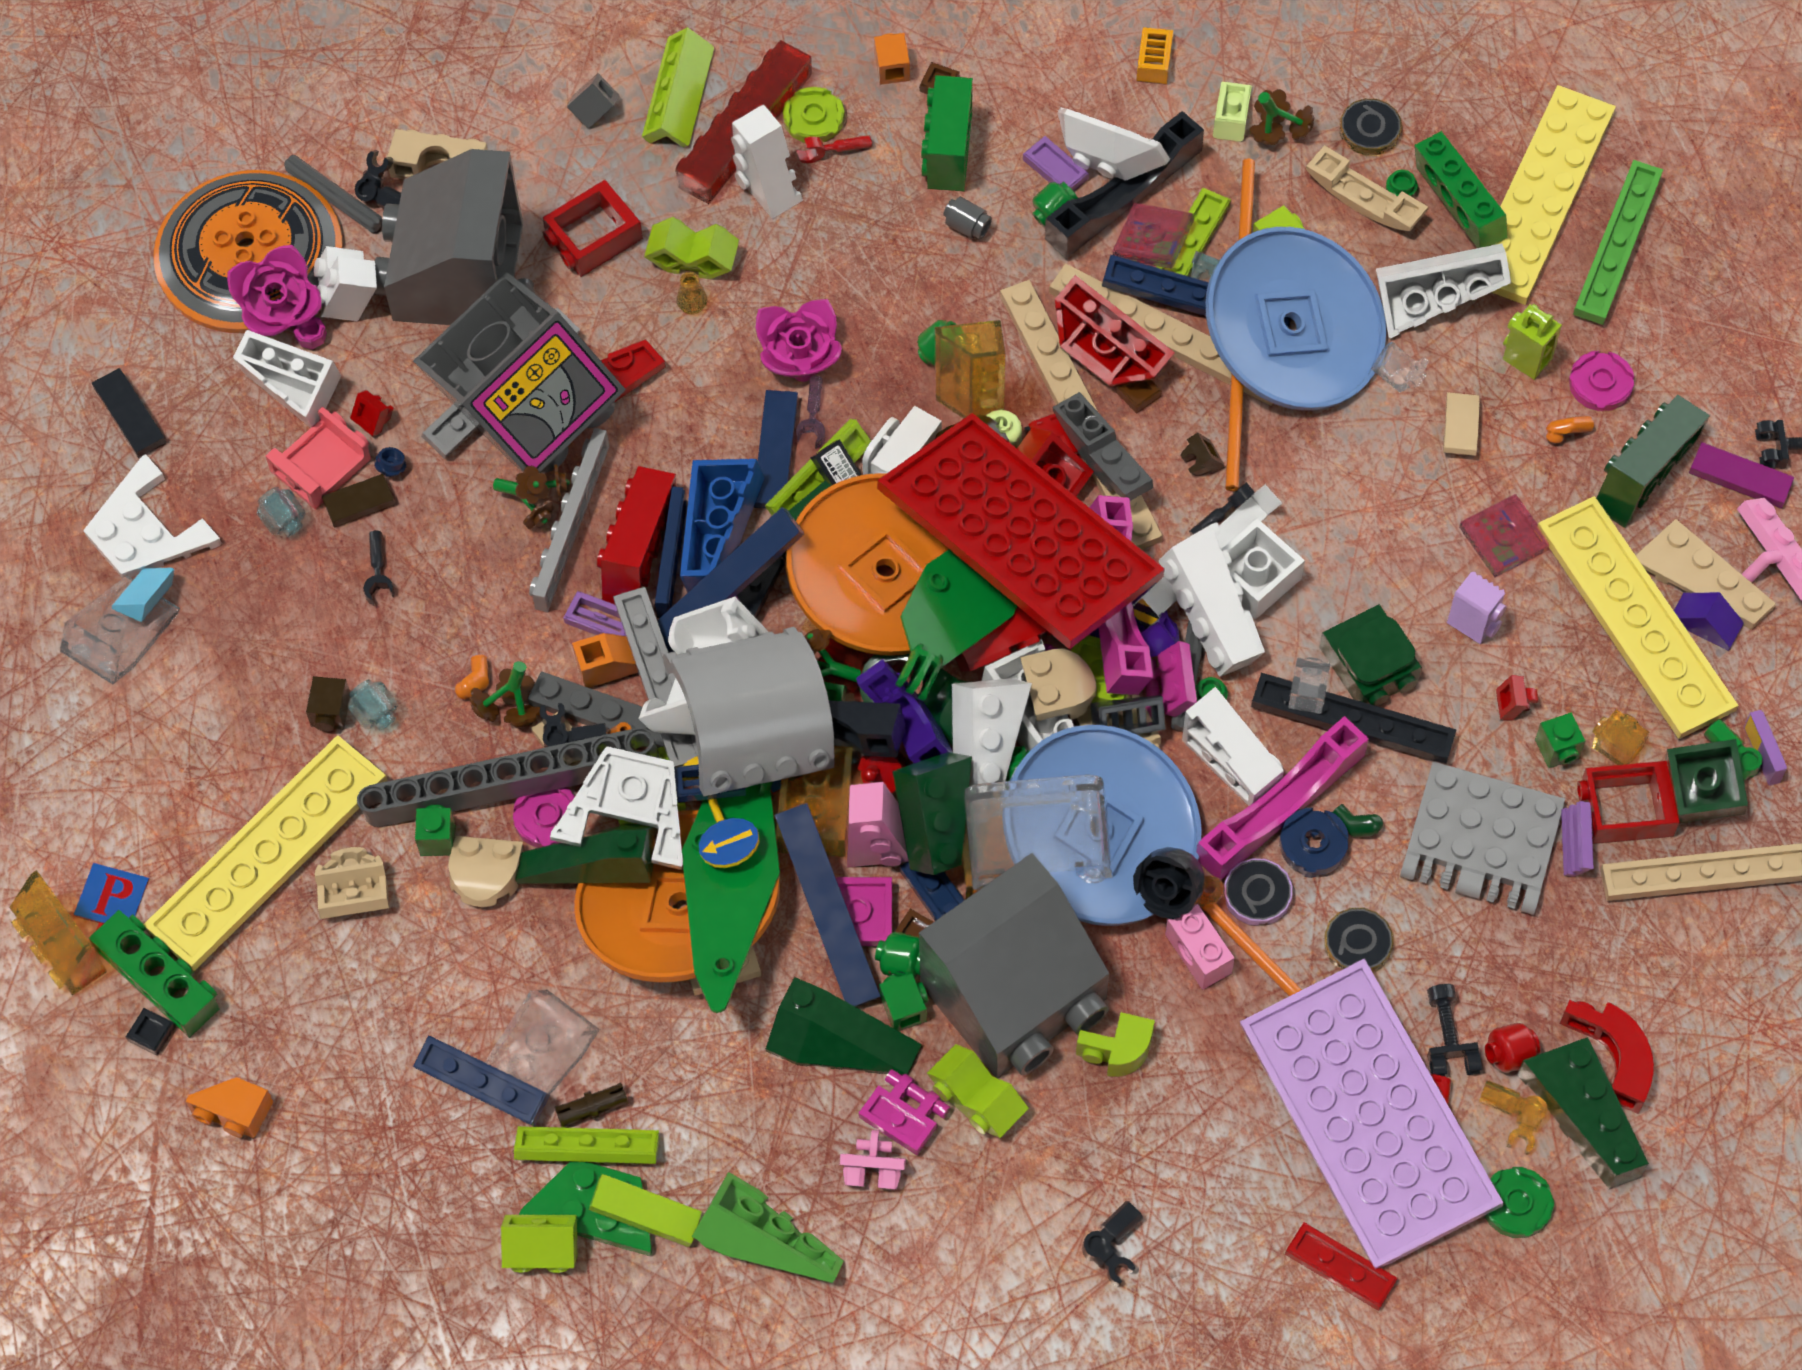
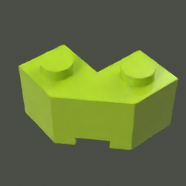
M670 217L652 225L644 257L668 273L680 274L681 269L699 272V278L711 280L732 270L739 239L718 224L695 232L681 220Z
M955 1044L927 1072L935 1084L932 1087L934 1092L942 1100L949 1101L969 1119L971 1125L981 1134L987 1132L1001 1138L1029 1109L1012 1084L993 1077L974 1051Z

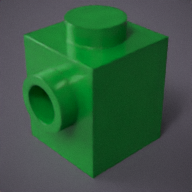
M1572 712L1541 722L1535 738V742L1548 769L1561 764H1569L1579 759L1586 742Z
M429 805L426 808L416 809L415 841L420 856H450L456 829L451 808H445L441 805Z
M913 974L900 977L891 975L883 983L879 984L881 1001L892 1028L902 1031L927 1022V1009L924 1003L928 1002V996L923 983L916 984Z

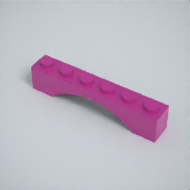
M1098 495L1089 508L1131 541L1133 522L1130 499L1127 497ZM1131 602L1098 627L1107 693L1139 695L1153 678L1149 646L1138 629Z
M1344 716L1317 740L1305 756L1274 787L1243 811L1222 821L1198 842L1196 852L1199 855L1198 861L1220 882L1229 874L1231 869L1247 859L1277 833L1293 813L1307 807L1365 756L1369 738Z

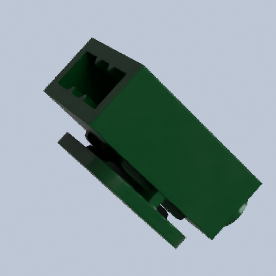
M1380 604L1322 632L1319 648L1354 700L1380 706L1388 700L1389 696L1399 691L1401 693L1408 692L1417 685L1422 666L1415 658V648L1397 621L1388 617Z

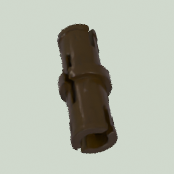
M620 1082L617 1085L592 1094L591 1091L583 1093L584 1097L560 1106L557 1105L554 1108L560 1125L564 1128L567 1125L592 1117L594 1120L599 1118V1114L629 1103Z

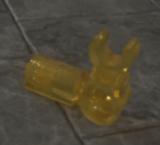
M1487 1080L1478 1102L1511 1116L1513 1113L1518 1114L1515 1121L1518 1128L1509 1134L1506 1147L1511 1148L1516 1138H1522L1527 1144L1524 1154L1529 1155L1535 1145L1533 1133L1539 1131L1540 1125L1547 1114L1546 1102L1541 1097L1534 1095L1527 1098L1520 1097L1519 1092Z

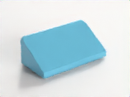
M142 569L115 601L112 609L142 622L172 586L175 569Z

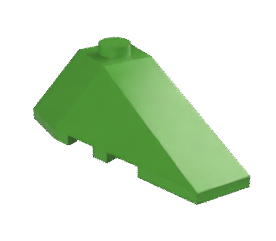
M728 1172L692 1237L700 1241L707 1249L715 1250L725 1256L833 1283L844 1260L813 1234L799 1232L791 1223L793 1218L785 1211L779 1215L765 1203L768 1197L759 1189Z

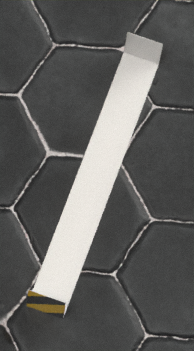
M1266 484L1219 525L1221 534L1216 536L1221 549L1258 518L1262 521L1282 504ZM1163 577L1133 605L1134 616L1145 628H1148L1160 618L1159 615L1162 612L1164 613L1177 600L1169 580Z

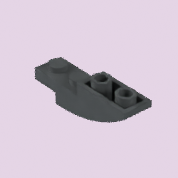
M1080 392L1053 406V412L1067 436L1108 491L1114 489L1120 497H1127L1131 501L1154 488L1153 479L1116 440L1115 430Z

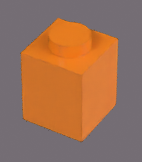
M887 33L882 36H874V55L880 85L910 81V61L905 33Z

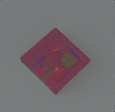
M1134 203L1113 248V255L1143 264L1173 269L1194 222L1193 213Z
M1516 494L1461 521L1459 528L1494 578L1550 550L1549 542Z

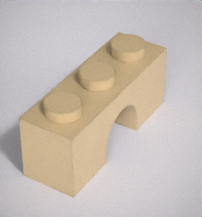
M395 129L387 156L393 158L392 167L389 169L390 177L398 179L409 178L426 170L433 164L442 163L470 149L488 150L487 143L476 139L452 138L444 134L432 135L420 133L416 130L405 131Z

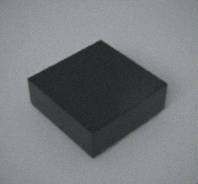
M143 1008L125 1037L128 1042L157 1056L176 1026L174 1022Z

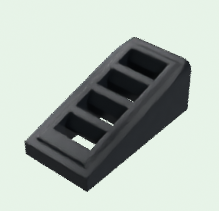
M1161 695L1091 703L1092 725L1107 726L1106 714L1109 713L1110 726L1124 729L1134 734L1165 729L1163 697ZM1147 706L1151 707L1152 722H1146L1145 707ZM1132 709H1137V724H1133ZM1118 711H1123L1124 725H1119Z

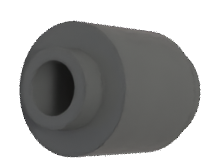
M961 196L956 200L951 199L943 213V216L946 217V225L970 238L982 239L992 222V217L987 215L985 209Z

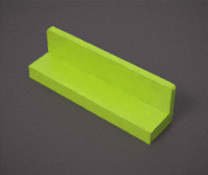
M688 27L669 36L667 39L642 133V138L649 143L667 136L683 148L690 144L714 46Z

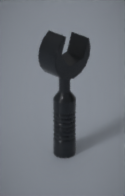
M1247 482L1227 498L1229 502L1222 508H1216L1189 531L1190 535L1196 534L1213 523L1221 522L1225 518L1227 511L1232 507L1234 509L1238 508L1254 495L1255 491Z
M378 530L369 532L370 561L375 575L368 578L363 587L366 600L373 606L375 605L371 595L377 588L389 589L393 598L395 593L391 580L381 575L384 558L382 532Z

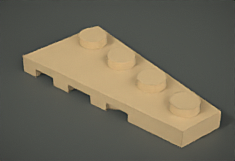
M1677 519L1636 554L1644 569L1656 575L1655 579L1666 585L1671 583L1686 591L1685 593L1720 592L1744 622L1743 626L1751 630L1776 605L1774 601Z

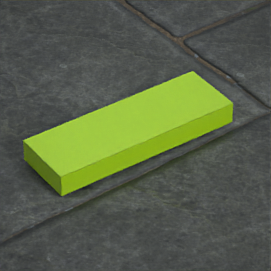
M604 1174L599 1177L589 1207L590 1211L686 1247H690L693 1242L692 1235L698 1226L702 1214L700 1210Z

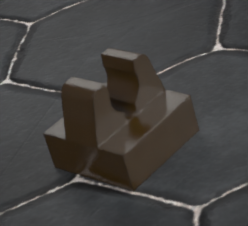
M1198 432L1187 439L1189 445L1182 451L1181 458L1188 462L1192 458L1197 457L1196 463L1188 469L1190 473L1195 476L1209 471L1215 473L1225 466L1210 439Z

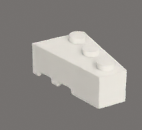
M761 105L732 122L733 137H731V141L735 150L733 160L737 171L735 178L739 186L744 190L747 188L772 219L802 202L801 193L793 187L791 182L796 179L795 171L793 169L788 171L785 161L790 154L782 126L765 105Z
M246 330L233 356L245 375L310 428L319 421L318 410L321 407L326 409L342 376L332 360Z
M1216 687L1185 712L1182 741L1248 806L1257 801L1283 778L1284 770L1280 761L1268 752Z

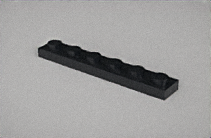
M1262 672L1251 703L1253 708L1328 730L1345 716L1369 738V742L1443 764H1447L1457 730Z

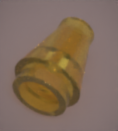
M685 272L680 277L676 303L683 312L697 314L706 306L708 297L699 281L698 275L694 272Z

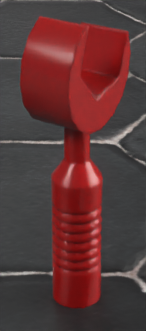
M870 135L839 139L832 144L823 145L822 139L819 137H807L804 140L808 150L796 151L799 161L802 163H814L825 156V151L843 152L872 147V140Z

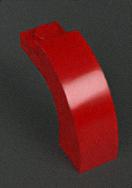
M1569 999L1559 1024L1589 1036L1607 1048L1615 1065V1075L1611 1086L1622 1108L1639 1114L1650 1090L1654 1074L1653 1054L1643 1030L1630 1015L1610 1002H1607L1603 1013H1600L1589 1003L1583 1001L1574 1002Z

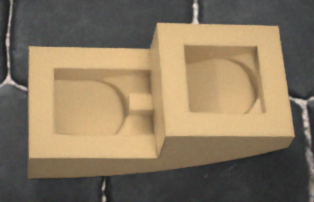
M1447 392L1443 453L1476 456L1479 426V395Z

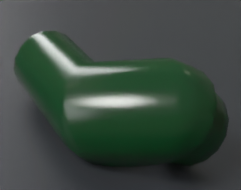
M1344 804L1339 805L1332 812L1343 821L1348 834L1352 837L1374 836L1383 828V819L1377 814L1354 816Z

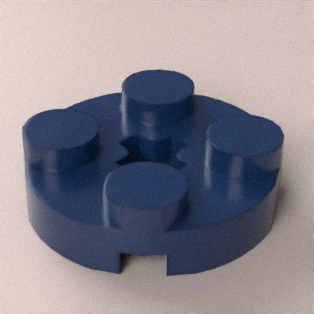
M1304 808L1293 813L1285 821L1279 839L1280 851L1289 866L1301 872L1303 876L1314 878L1317 875H1324L1338 868L1344 861L1348 850V830L1336 814L1327 810L1321 812L1313 811V808ZM1311 835L1314 839L1322 838L1320 847L1308 846L1307 836Z

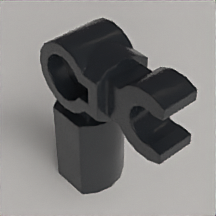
M372 150L366 158L368 169L363 172L362 178L355 184V194L361 201L376 200L377 205L385 208L386 204H399L401 192L389 186H383L385 179L383 174L392 167L393 158L385 157L383 164L380 166L376 160L379 151Z
M558 703L559 711L554 716L546 713L545 705L540 707V717L544 724L543 743L545 748L607 734L605 723L571 728L572 731H567L564 724L566 712L562 703Z
M1125 1201L1100 1225L1101 1231H1092L1087 1234L1082 1245V1252L1085 1258L1095 1262L1100 1268L1104 1267L1107 1270L1109 1281L1117 1287L1122 1283V1280L1116 1275L1115 1269L1124 1267L1132 1274L1135 1271V1266L1130 1259L1119 1257L1116 1254L1117 1250L1111 1243H1118L1143 1219L1141 1213L1129 1201Z

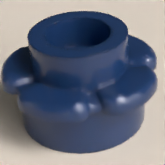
M383 448L376 456L374 466L384 476H398L400 472H404L406 469L404 454L397 448Z

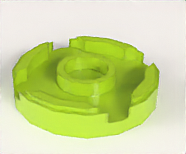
M808 87L795 92V96L791 97L790 100L788 98L783 109L785 129L793 138L805 143L804 138L819 137L822 139V142H827L839 133L845 118L843 104L837 96L836 98L830 90L821 87Z

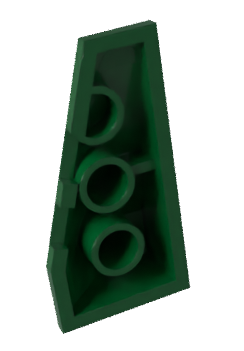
M624 824L583 835L581 847L557 842L521 852L516 882L517 884L651 883L654 863H651L659 829L642 824Z
M794 977L778 1008L765 1050L770 1054L800 1066L814 1064L830 1066V1069L842 1070L843 1067L862 1069L865 1072L888 1074L893 1069L903 1076L904 1074H909L922 1048V1044L832 993Z

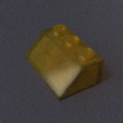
M36 870L31 873L9 907L16 918L11 921V924L22 939L28 935L34 944L29 948L39 963L42 964L45 961L49 963L52 970L47 973L58 989L65 986L73 996L104 975L107 970L93 945L39 872Z

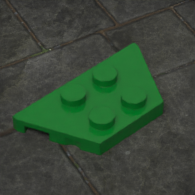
M570 1161L520 1210L519 1215H577V1236L651 1257L652 1246L649 1232L589 1210L599 1177L602 1174L643 1189L641 1177L589 1162Z

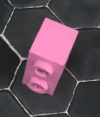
M1198 904L1189 913L1182 914L1179 918L1167 919L1165 935L1202 990L1232 974L1234 956Z

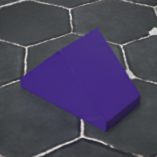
M1720 592L1683 593L1674 609L1675 614L1687 631L1727 651L1730 650L1744 624Z

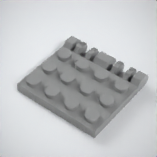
M1433 761L1400 877L1413 880L1418 861L1422 860L1425 862L1419 882L1427 884V881L1430 880L1433 863L1446 867L1440 879V888L1448 890L1453 869L1461 871L1455 893L1479 899L1484 878L1492 880L1486 901L1492 903L1497 899L1499 883L1510 885L1512 890L1507 898V907L1515 909L1520 889H1524L1526 892L1520 911L1534 915L1565 798Z

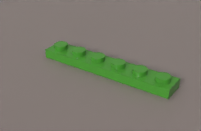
M1633 160L1573 315L1604 325L1661 179L1663 169Z

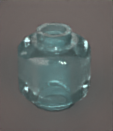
M275 487L258 499L259 506L256 514L272 535L277 536L285 533L289 537L303 527L301 521L306 514V510L290 489Z
M368 679L349 693L351 699L348 703V708L363 728L372 729L377 727L379 730H383L395 721L396 718L393 714L398 708V702L381 681L372 682Z

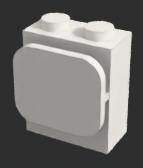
M916 406L911 409L901 424L898 419L894 417L889 418L870 442L863 455V475L890 472L936 439L937 433L942 430V421Z

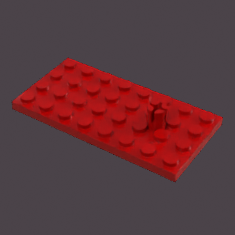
M973 413L877 481V489L1068 649H1071L1164 577L1165 568Z

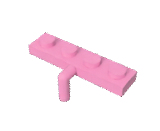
M1765 498L1744 501L1737 510L1766 552H1763L1742 575L1752 583L1770 564L1775 563L1802 601V549L1795 541L1793 533L1785 527L1776 514L1774 506Z

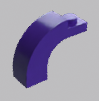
M884 659L856 678L858 686L874 703L887 702L901 705L906 725L902 742L908 757L913 763L946 752L953 753L935 718L924 702L917 698L918 694L916 691L912 695L905 692L908 685L907 680L901 688L897 687L895 684L900 672L896 673Z

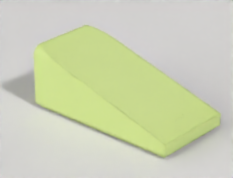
M1221 82L1214 122V138L1232 141L1244 140L1251 85Z

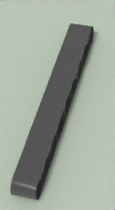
M634 728L369 785L359 792L357 803L366 822L374 827H383L416 820V809L426 808L429 805H441L445 808H451L453 812L583 784L606 746L659 758V751L653 734L648 729ZM642 746L648 747L646 750L642 752H636V750ZM574 761H581L578 765L569 766ZM541 768H548L545 772L536 773ZM508 775H515L512 779L503 780ZM481 782L478 786L470 788L473 783ZM448 789L445 793L436 795L440 790ZM415 796L412 800L403 802L407 797ZM381 803L379 807L370 809L374 804Z

